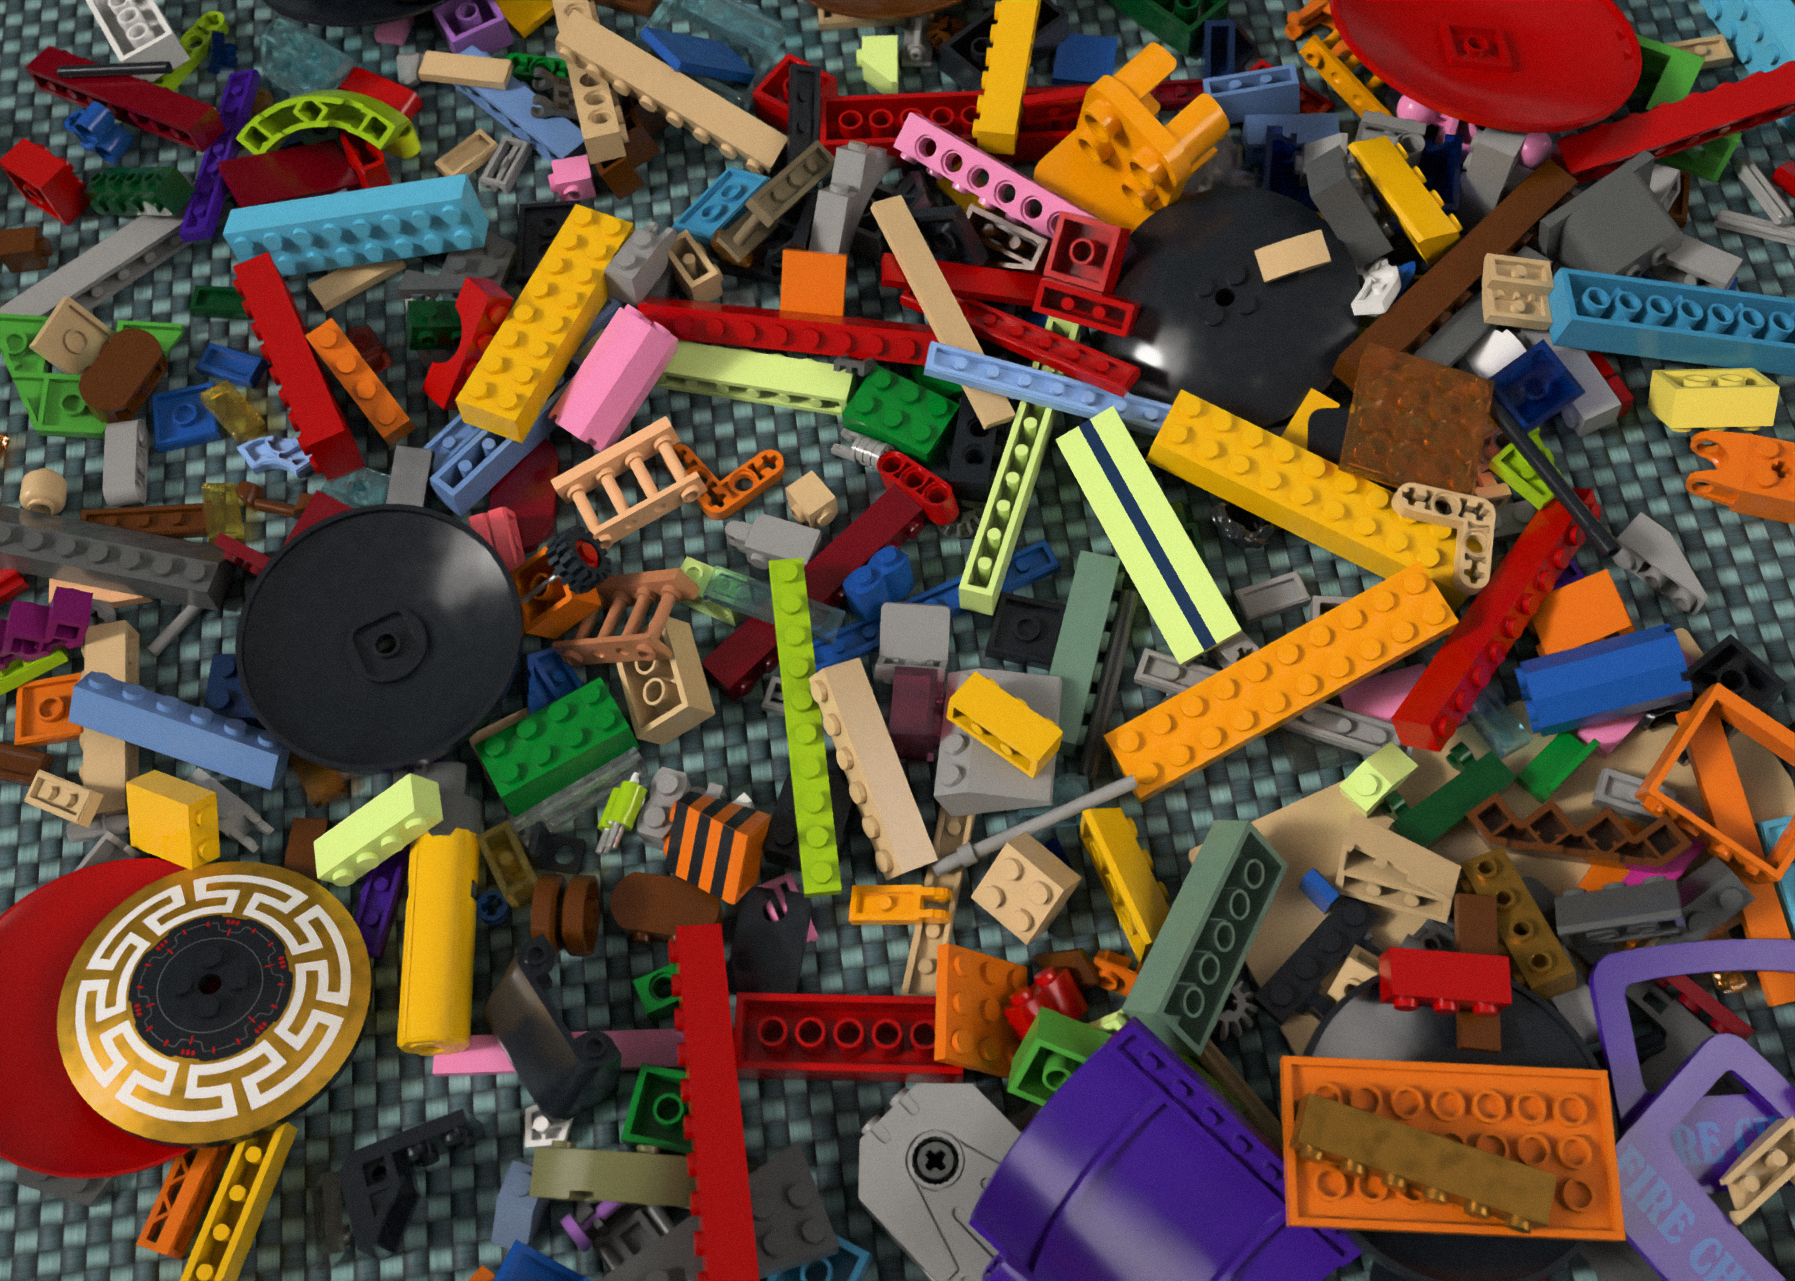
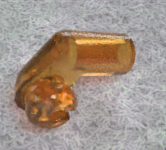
M716 230L714 237L710 240L712 249L725 263L749 268L753 260V254L750 252L738 263L716 241L725 231Z

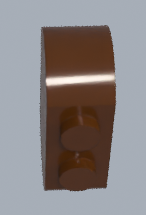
M131 328L116 332L110 341L103 344L98 358L91 366L85 368L79 381V392L89 411L96 419L110 424L131 421L168 371V362L158 340L145 330Z
M633 872L619 881L612 892L610 900L612 915L622 932L628 938H631L633 943L643 946H652L653 942L666 943L668 947V941H675L676 926L719 923L723 926L724 912L719 898L682 878Z

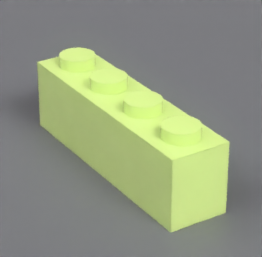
M409 773L314 841L317 879L333 883L336 886L347 887L443 821L438 782Z

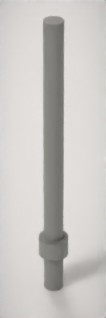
M1133 774L972 845L971 842L957 848V852L933 862L934 872L938 877L962 865L967 868L978 863V858L1003 848L1008 841L1024 832L1032 835L1080 814L1086 809L1093 808L1138 788Z

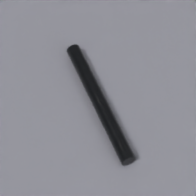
M169 61L57 67V74L60 78L170 74L172 72V65Z

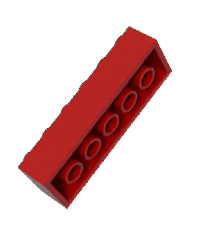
M737 992L733 1038L738 1078L964 1083V1068L934 1061L936 997Z

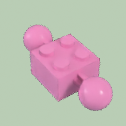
M1402 95L1397 104L1398 118L1413 119L1417 122L1425 123L1427 126L1432 124L1439 127L1431 153L1464 164L1471 150L1474 151V149L1469 147L1478 129L1484 131L1486 128L1434 111L1405 95ZM1527 133L1517 164L1534 170L1547 158L1550 159L1553 152V142L1547 133Z

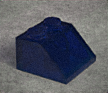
M1544 339L1486 380L1488 387L1527 434L1586 393Z

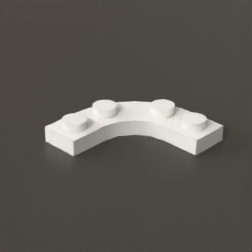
M1379 257L1359 269L1355 265L1359 284L1363 287L1351 303L1353 314L1375 317L1386 313L1401 289V280L1397 266L1392 267L1389 265L1388 260L1383 257Z

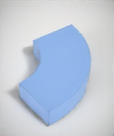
M275 435L265 436L236 447L256 475L266 470L282 469L292 472L300 479L314 470L309 460L312 454L305 456L295 437L290 439L276 438Z

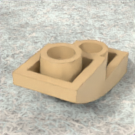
M1321 229L1254 250L1266 284L1291 274L1303 273L1332 262Z

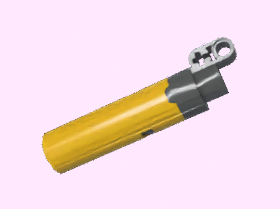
M431 761L419 767L394 772L393 784L409 773L438 782L443 821L410 843L407 884L408 899L405 914L397 1047L406 1053L419 1054L420 1056L452 1055L453 1053L466 1050L470 1045L477 913L475 897L478 886L482 804L477 799L470 797L471 778L467 765L457 762L433 763Z

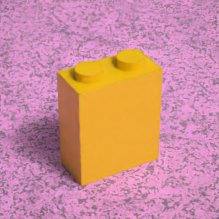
M152 770L126 782L132 847L192 871L198 866L205 865L221 857L217 792L157 770Z

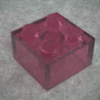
M895 666L889 735L899 759L934 762L935 749L939 750L942 717L945 706V682H939L938 669Z

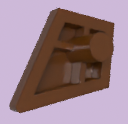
M1083 948L1038 953L1032 957L1033 961L1042 970L1048 967H1054L1055 970L1068 968L1081 993L1102 981Z

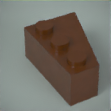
M970 203L966 215L989 254L988 259L983 265L974 266L1043 275L1052 244L1051 241Z

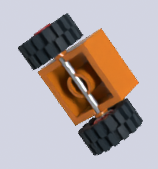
M576 525L567 528L550 541L548 545L510 573L519 593L523 610L524 639L530 634L556 639L602 606L596 586L610 576L612 568L609 565L612 563L610 558L605 557L608 554L606 548L602 549L600 547L602 542L599 539L594 540V534L591 531L585 533L584 527L580 526L577 528Z

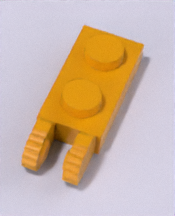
M853 885L848 921L852 925H922L923 922L928 924H946L951 920V913L942 909H924V901H951L953 891L944 887H923L922 885Z

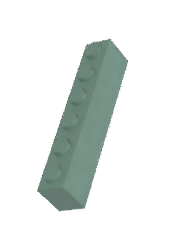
M1080 550L1049 676H1056L1062 679L1058 727L1064 733L1057 752L1058 754L1075 757L1077 745L1084 747L1088 726L1082 724L1085 714H1092L1096 694H1092L1090 691L1092 683L1099 684L1103 663L1098 662L1100 652H1107L1111 632H1106L1105 629L1107 621L1114 622L1118 602L1112 600L1115 591L1121 592L1125 572L1119 571L1121 559L1117 557Z

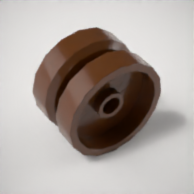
M562 874L540 875L534 889L531 907V939L544 933L554 949L555 956L559 955L564 947L572 957L592 956L599 934L601 908L600 889L595 875H575L569 883H567Z

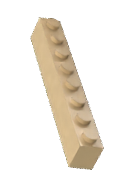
M573 9L555 39L556 51L564 61L570 64H579L594 79H604L612 84L613 89L623 96L631 95L639 100L640 105L646 110L661 113L666 116V120L677 128H682L683 126L693 132V136L704 144L711 143L720 148L719 151L725 157L732 160L736 158L745 163L746 168L752 173L763 174L769 177L787 146L786 135L684 74L676 72L669 65Z

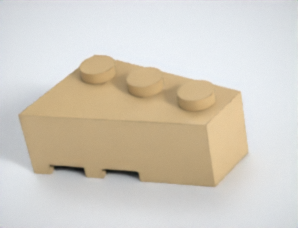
M1352 812L1342 843L1335 889L1340 895L1447 924L1461 866Z

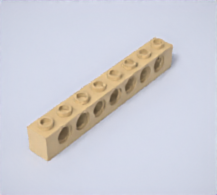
M552 0L559 32L573 9L600 24L594 1ZM566 62L590 164L626 156L624 143H628L629 138L617 91L613 89L612 84L604 79L597 80L587 74L585 68L579 64Z

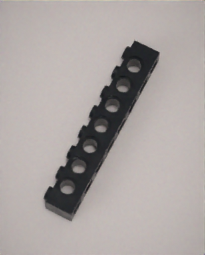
M978 300L983 304L1022 319V312L1018 311V305ZM975 336L986 356H995L994 358L1009 361L1010 356L1016 357L1017 355L1013 351ZM964 390L962 391L947 483L951 486L955 499L987 503L989 490L992 488L997 470H993L994 462L1000 463L1002 443H997L998 435L1004 436L1006 423L984 430Z

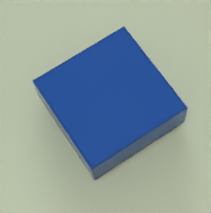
M1314 868L1303 876L1298 886L1323 914L1334 907L1340 896L1339 892Z

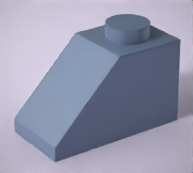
M512 1160L497 1197L491 1243L511 1249L515 1240H518L532 1247L550 1199L529 1197L532 1166Z

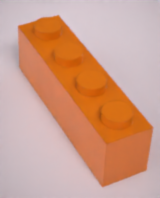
M332 317L305 335L306 339L389 447L416 429L412 421Z

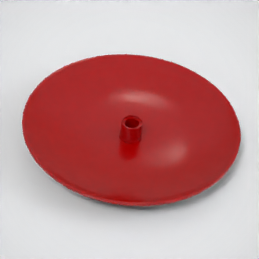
M158 858L124 859L89 866L61 876L39 887L19 900L0 916L1 1158L16 1166L40 1174L60 1178L96 1179L143 1171L159 1166L192 1150L166 1147L137 1139L115 1128L100 1117L87 1104L72 1083L63 1063L57 1034V1013L61 991L71 964L85 940L97 925L127 898L144 887L187 868ZM220 980L206 982L202 987L201 993L213 994L217 992L222 982Z

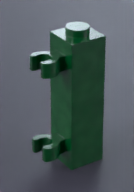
M1463 742L1450 749L1451 753L1446 756V760L1454 769L1461 773L1411 810L1404 798L1396 790L1383 799L1385 802L1380 804V808L1388 817L1394 820L1388 830L1426 849H1430L1466 822V813L1495 792L1499 796L1507 792L1517 777L1492 750L1479 760H1476L1470 749Z

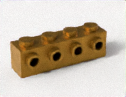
M1503 847L1460 863L1461 878L1458 879L1457 883L1461 893L1497 897L1498 955L1509 956V964L1513 971L1510 972V978L1529 988L1544 1000L1576 989V970Z

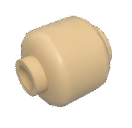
M48 468L30 471L25 474L21 483L20 503L25 510L56 515L63 510L66 504L67 482L60 474Z

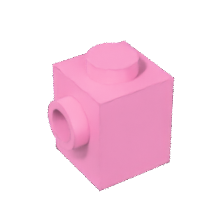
M587 154L551 161L553 174H548L549 184L552 193L558 192L560 201L585 200L597 197L593 172Z

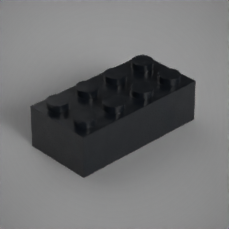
M1041 0L1030 68L1054 51L1057 45L1068 38L1069 14L1051 0ZM995 6L940 45L941 71L965 91H981L983 71L989 70V66H986V53L988 47L993 48V43H990L991 26L998 22V20H994Z

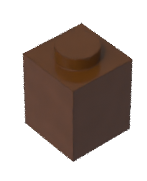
M37 226L0 230V259L11 273L48 269L49 256L52 255V246L49 239L43 236Z

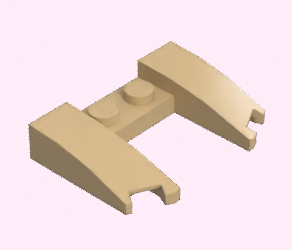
M1793 1116L1777 1119L1737 1158L1719 1179L1720 1185L1727 1184L1735 1208V1211H1730L1729 1213L1735 1225L1741 1224L1788 1180L1795 1186V1118Z

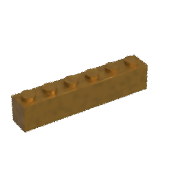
M1308 1093L1300 1099L1288 1147L1300 1151V1158L1317 1164H1324L1325 1160L1341 1165L1340 1171L1350 1176L1365 1178V1175L1368 1174L1382 1179L1381 1185L1392 1190L1406 1192L1407 1188L1423 1193L1422 1199L1433 1204L1447 1206L1448 1202L1463 1206V1212L1475 1218L1488 1220L1492 1216L1504 1220L1505 1227L1516 1232L1530 1234L1532 1230L1548 1226L1557 1175L1313 1093Z

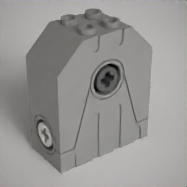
M916 1083L910 1090L904 1087L890 1101L889 1104L892 1108L882 1118L879 1115L874 1116L861 1130L864 1136L860 1139L859 1201L863 1210L930 1281H983L982 1274L985 1268L999 1251L971 1227L968 1222L987 1183L1021 1132L972 1083ZM933 1163L936 1166H940L943 1163L944 1169L940 1171L935 1167L930 1171L929 1165Z

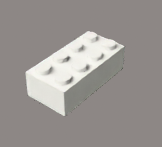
M86 0L121 63L169 61L172 69H176L184 62L190 60L155 0ZM163 74L131 76L141 80L145 79L149 82H153L157 79V77Z

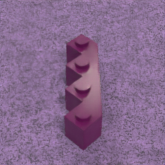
M56 586L50 607L33 602L13 600L7 620L0 619V670L7 669L10 662L19 659L30 662L49 656L52 649L66 646L69 649L81 646L89 626L93 593Z

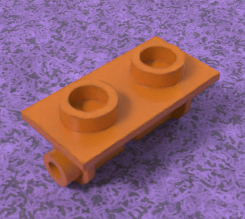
M1109 949L1106 952L1098 950L1092 965L1102 981L1096 985L1102 989L1111 990L1128 997L1143 964L1138 962L1136 970L1132 971L1128 969L1132 959L1114 953Z

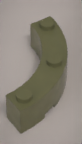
M553 1140L551 1148H535L529 1197L591 1202L611 1201L650 1206H678L690 1209V1191H696L695 1177L688 1178L686 1157L660 1154L661 1147L637 1145L636 1152L575 1149L576 1142ZM747 1163L748 1176L757 1170L756 1164Z

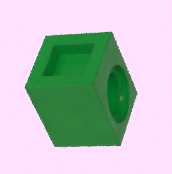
M669 964L633 981L644 1011L652 1023L674 1014V1008H680L679 997L671 996L666 999L658 997L659 990L663 986L671 984V974H677L676 964Z

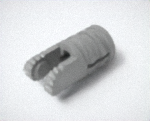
M843 428L840 434L845 440L853 443L852 448L836 443L830 450L832 454L878 471V459L884 453L894 451V447L889 443H884L867 435Z

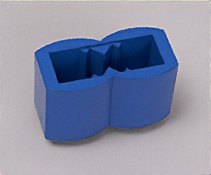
M892 545L875 553L867 565L853 571L843 582L851 614L865 623H870L880 618L881 607L885 602L901 600L911 592L915 585L908 555Z

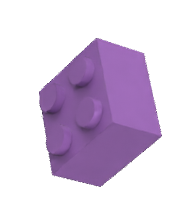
M450 0L439 7L431 9L440 34L454 54H460L471 44L481 52L486 51L489 54L513 44L506 18L494 0Z

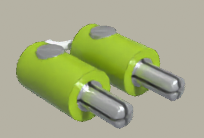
M634 772L630 781H622L620 788L615 787L612 789L597 826L603 833L595 852L601 856H606L609 849H617L624 831H632L647 793V789L639 785V773Z

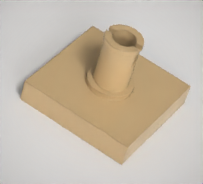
M66 296L62 297L29 348L63 373L82 375L85 368L91 366L98 358L103 344L110 341L116 332L72 298Z

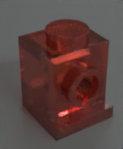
M369 325L363 328L356 326L347 332L346 337L365 361L378 354L380 355L367 362L375 374L393 365L384 345Z

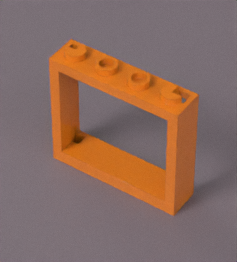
M1716 683L1703 689L1633 797L1643 803L1642 807L1648 813L1659 818L1667 814L1687 838L1699 840L1709 847L1707 850L1712 856H1716L1724 862L1730 861L1742 869L1741 874L1746 879L1756 884L1777 882L1782 879L1795 858V814L1766 860L1763 861L1658 790L1708 711H1711L1795 767V733L1720 683Z

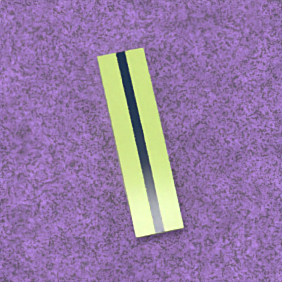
M1111 406L1055 439L1179 665L1183 666L1243 632L1115 407Z

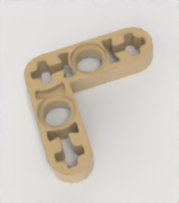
M1408 482L1402 484L1391 500L1394 511L1405 518L1457 529L1452 577L1453 584L1460 593L1465 595L1479 593L1490 578L1496 519L1493 504L1481 497ZM1406 495H1410L1411 501L1415 502L1413 506L1408 505V499L1404 498ZM1435 502H1447L1451 507L1452 513L1449 515L1441 514L1437 511ZM1473 510L1478 511V515L1482 517L1481 521L1476 520V514L1472 513ZM1466 540H1477L1482 546V553L1471 552L1466 546ZM1472 564H1476L1472 570V578L1477 580L1474 584L1470 582V577L1465 575L1471 569Z

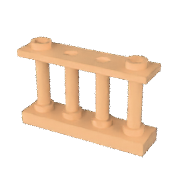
M666 416L550 480L556 492L566 504L572 501L575 502L589 531L594 534L593 539H599L602 542L600 547L602 549L606 548V550L612 547L613 543L681 505L697 500L701 494L708 491L697 471L690 475L686 473L672 447L680 439ZM658 453H661L676 480V483L660 492L644 465L645 460ZM629 469L633 470L647 496V499L631 508L615 481V477ZM600 485L604 486L618 513L617 516L602 524L586 496L588 492Z

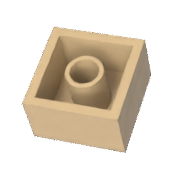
M1024 832L1005 844L971 898L1022 942L1028 945L1048 930L1082 880V877L1030 834Z

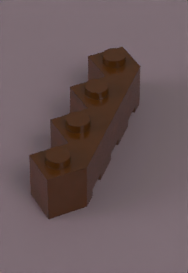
M658 54L654 55L655 58L669 65ZM631 95L625 96L621 103L624 108L622 114L629 142L624 143L626 156L594 163L600 176L619 201L633 194L639 187L644 185L636 168L650 161L656 154L661 152L652 136L670 125L666 120V116L657 111L650 112L640 105L639 100Z
M1497 792L1466 813L1467 823L1490 851L1503 847L1506 853L1658 874L1689 852L1693 845L1667 814L1634 836L1609 806L1579 828L1575 827L1552 799L1522 821L1519 820Z

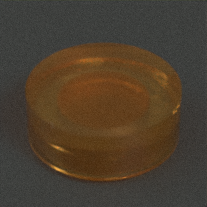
M262 88L257 90L250 116L255 117L256 114L262 113L267 108L276 104L270 91Z

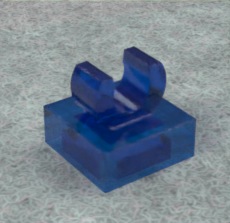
M212 30L207 48V72L219 74L222 64L228 68H236L238 46L232 43L225 44V33Z

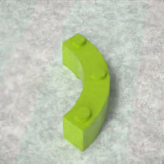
M318 90L291 97L267 108L262 113L256 115L241 130L236 140L256 155L277 151L284 141L300 129L330 126L346 129L347 132L365 139L382 150L396 142L410 119L386 103L367 95L344 90Z

